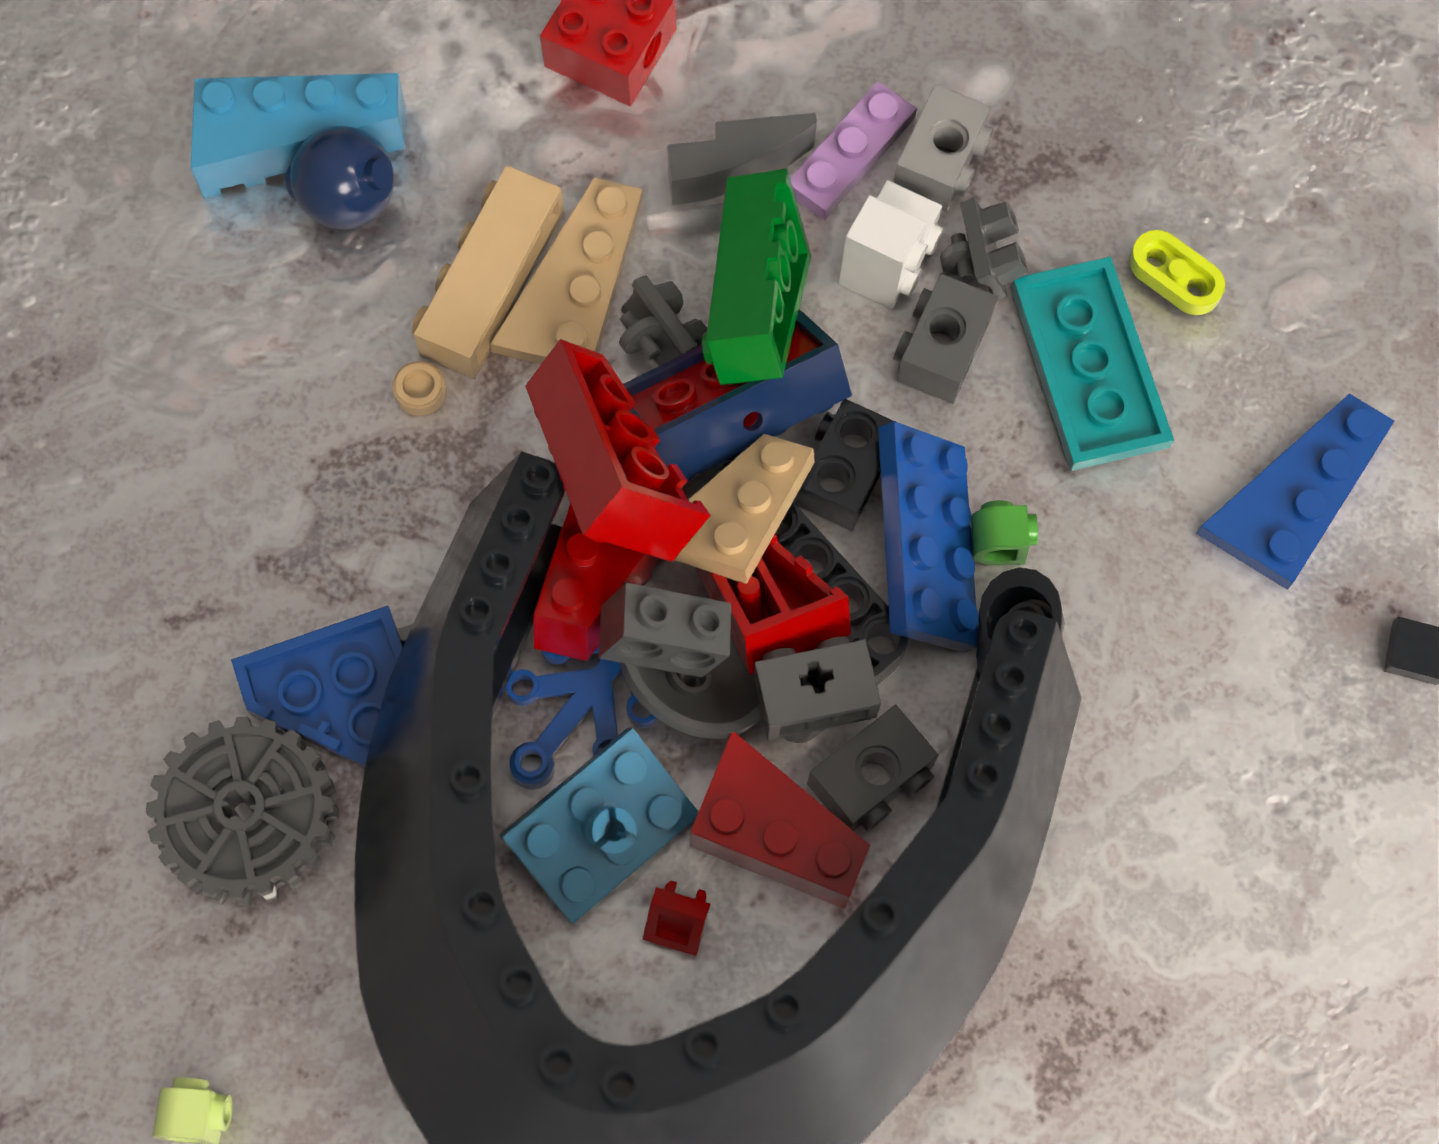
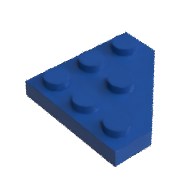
M387 605L231 659L246 710L251 716L262 721L265 719L275 721L278 724V728L286 732L292 729L302 739L365 767L379 710L403 645L391 610Z

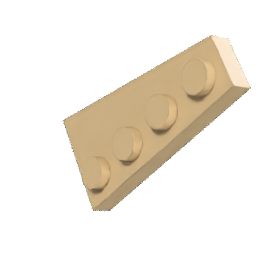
M593 178L490 343L492 353L542 364L560 339L598 352L643 201V189Z

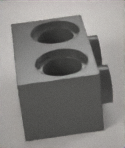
M625 583L601 606L598 659L703 677L730 656L731 603Z

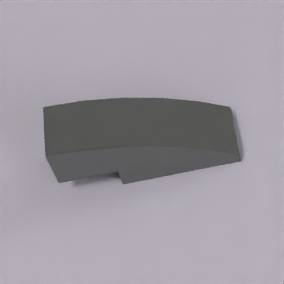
M816 113L715 122V140L667 145L668 176L672 205L704 201L725 195L727 177L779 170L791 165L814 148L817 126Z

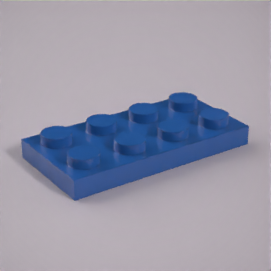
M893 421L878 427L890 633L960 652L977 648L979 615L976 608L975 562L972 553L971 510L969 507L967 484L968 463L965 456V447Z

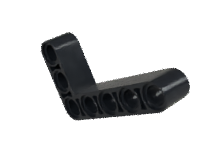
M736 458L725 462L720 468L719 473ZM792 502L782 520L789 530L781 535H777L778 543L796 558L801 555L804 559L812 558L819 561L824 569L816 575L832 589L837 586L849 598L857 602L860 609L850 614L851 635L846 637L850 638V642L866 640L876 684L879 685L902 663L909 638L890 633L889 606L797 505ZM874 636L887 637L893 642L896 650L890 654L877 653L871 649L868 640ZM808 677L806 680V685L812 686L815 694L823 693L825 685H819L815 677ZM825 729L784 738L794 743H805L814 739Z

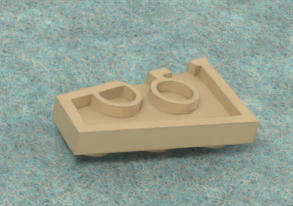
M763 434L689 499L691 503L694 500L702 501L711 516L674 560L747 584L815 463L813 448Z

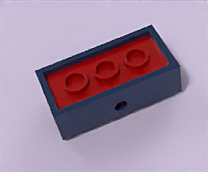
M800 309L783 378L720 385L714 365L706 363L703 348L700 345L623 384L636 403L630 412L641 418L647 425H651L659 437L660 442L656 445L655 450L666 466L677 464L688 481L695 475L723 461L737 457L763 434L773 437L781 435L789 427L815 414L826 412L835 404L852 396L838 344Z

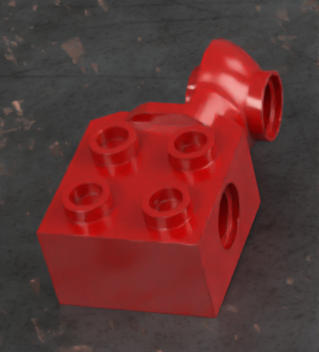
M561 0L540 34L544 66L631 107L677 30L675 0Z

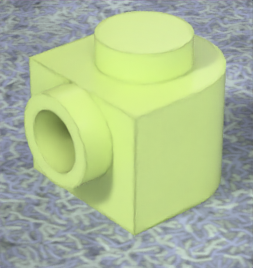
M184 1077L174 1078L172 1088H160L152 1138L184 1143L219 1144L221 1131H226L231 1121L233 1107L231 1095L218 1094L208 1090L209 1081Z

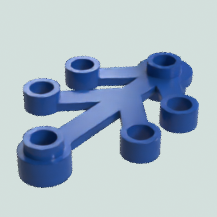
M599 646L593 654L599 653ZM541 650L545 660L552 664H562L570 659L567 656ZM601 659L595 668L539 676H535L529 670L520 669L511 674L506 691L509 699L518 706H528L541 698L573 694L535 742L523 743L511 754L509 766L512 776L518 785L525 789L536 790L546 786L551 781L555 772L554 754L592 707L597 738L592 748L593 756L604 745L609 744L618 736L611 683L622 671L620 662ZM527 680L533 684L532 691L525 696L516 695L513 692V687L518 681ZM631 691L632 696L628 699L626 705L629 721L639 728L652 726L658 720L654 715L651 714L646 718H640L633 713V708L639 701ZM535 754L542 759L541 766L537 770L526 771L521 767V762L527 755Z

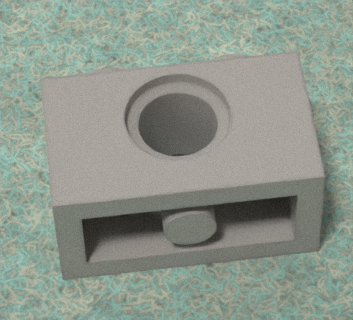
M935 84L897 163L893 183L942 205V210L947 212L955 194L964 197L975 171L974 168L969 167L973 155L982 157L987 149L994 130L986 126L991 106ZM947 147L952 149L954 152L945 153L937 148Z

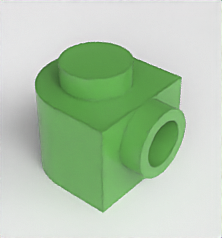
M995 500L984 503L981 506V510L971 516L974 560L978 563L985 565L1025 564L1029 547L1037 546L1038 544L1037 515L1027 514V505L1013 506L1009 501Z

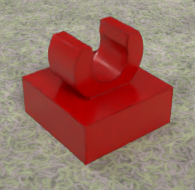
M671 880L665 885L664 889L656 887L642 940L697 956L711 903L706 902L705 890L698 889L695 898L675 893L677 882Z

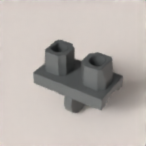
M975 198L960 203L968 241L964 233H956L951 236L952 245L946 247L940 255L942 269L948 274L958 275L959 280L964 283H970L974 280L973 271H975L976 280L979 284L988 285L989 293L998 296L997 301L1008 297L1005 284L1029 273L1026 258L1017 242L998 249L996 246V241L1018 233L1019 228L1015 213L1007 202L982 209Z
M647 275L633 281L631 285L634 288L633 293L621 308L623 315L620 318V321L627 330L619 339V345L626 354H633L642 350L649 360L656 358L659 364L662 365L702 345L703 334L707 332L708 328L702 320L693 319L682 324L676 314H679L684 301L682 293L673 281L653 285Z

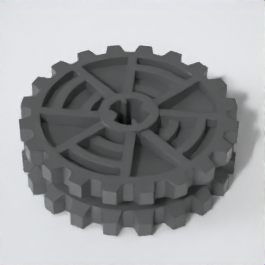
M248 716L237 717L234 727L225 728L220 720L209 723L208 734L201 738L194 732L184 737L186 748L180 754L169 751L163 759L169 767L166 774L154 775L150 786L158 792L157 800L146 803V815L154 818V822L157 824L148 831L150 841L154 845H158L159 850L162 851L158 858L167 869L169 868L174 875H178L177 879L194 893H198L202 889L201 892L209 896L211 901L223 904L228 895L232 900H236L238 906H251L253 897L256 895L263 896L269 903L279 899V888L288 885L293 890L301 887L304 884L301 873L307 868L317 871L323 864L322 859L318 856V852L321 847H332L335 835L330 831L328 823L339 819V808L337 805H334V800L330 797L336 793L334 782L329 778L328 772L324 770L326 767L314 748H308L302 742V737L292 729L284 734L281 730H278V724L275 721L265 719L260 727L252 726ZM242 802H245L253 812L244 821L234 810Z

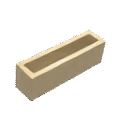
M507 165L498 181L491 180L487 185L481 200V212L475 223L469 221L465 225L459 238L458 254L452 264L446 263L440 270L435 284L436 294L428 307L424 305L419 309L412 325V334L414 335L420 357L474 380L491 351L490 343L517 302L564 214L561 187Z

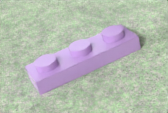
M877 81L790 177L796 200L825 220L915 119L917 108Z

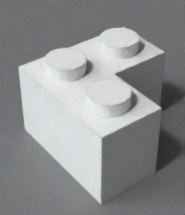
M887 180L877 198L868 196L846 235L838 284L893 310L901 294L910 297L921 276L922 268L919 266L925 254L932 256L942 238L945 228L938 225L942 205Z

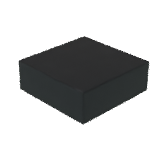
M1398 616L1392 622L1384 672L1438 685L1439 627Z

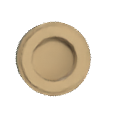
M424 361L408 363L400 368L393 379V392L397 404L410 415L426 416L432 414L443 405L446 399L447 389L441 371L431 363Z

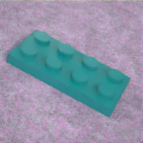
M1111 256L1025 275L1012 281L1010 288L1070 471L1170 448L1174 438Z

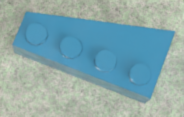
M398 73L194 79L191 171L203 198L221 195V189L243 183L246 188L265 184V178L286 173L300 145L309 136L327 127L350 126L363 130L373 136L387 153L405 149L406 104Z

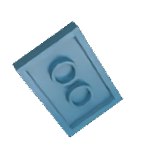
M628 727L499 834V836L567 921L573 924L692 823L699 811L636 731Z

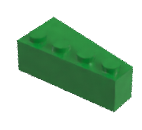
M787 168L727 177L708 329L702 338L705 361L708 365H714L720 385L783 378L812 256Z

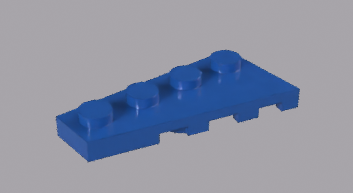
M1348 394L1201 525L1196 534L1288 590L1395 420L1353 395Z

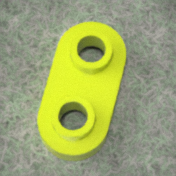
M1151 230L1143 233L1136 240L1129 256V265L1133 274L1139 280L1185 313L1202 315L1212 311L1217 306L1225 290V279L1222 272L1214 264L1166 231ZM1147 258H1156L1161 262L1162 266L1156 267L1151 265ZM1187 288H1197L1201 291L1202 296L1192 295Z

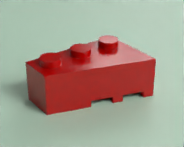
M570 503L534 612V649L587 661L599 646L601 606L625 583L645 586L652 577V571L661 558L608 542H595L584 536L578 526L576 515Z
M774 534L747 584L695 567L710 598L731 603L730 637L749 674L754 673L755 662L763 661V655L773 650L794 648L796 653L816 649L820 642L827 639L851 635L848 595L837 586L832 589L813 572V567L801 555L796 558L778 543L776 534Z
M732 732L690 831V847L843 909L846 908L870 847L869 843L735 732Z

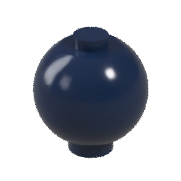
M332 126L315 132L300 145L292 164L286 172L285 181L290 196L298 202L301 209L311 219L329 228L349 230L367 225L384 211L393 193L394 171L389 155L373 136L363 130L350 126Z

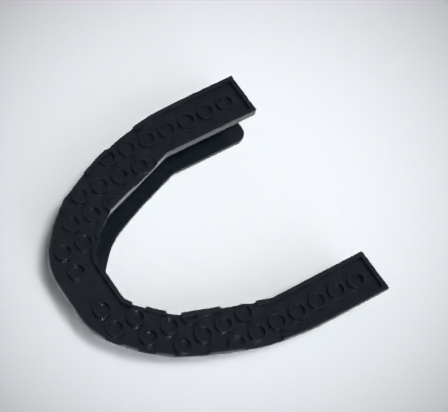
M521 451L469 504L391 674L366 760L355 847L354 907L356 951L360 992L365 1012L393 1088L428 1144H861L897 1105L910 1094L953 1039L995 972L1030 894L1050 826L1082 699L1057 620L1021 610L1008 612L999 619L993 631L981 676L978 668H976L935 812L872 892L799 971L768 994L674 1035L650 1043L635 1045L604 1042L578 1028L563 1013L552 996L508 913L495 865L491 793L492 718L534 623V612L562 530V526L552 524V521L565 493L563 482L554 462Z

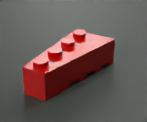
M560 339L525 387L533 405L535 416L547 441L549 452L560 474L563 488L576 515L580 530L584 536L595 542H608L673 562L710 518V513L702 501L694 500L692 503L689 501L681 489L688 480L677 464L666 466L655 450L656 445L660 442L659 437L651 425H647L641 418L630 412L636 403L605 356Z

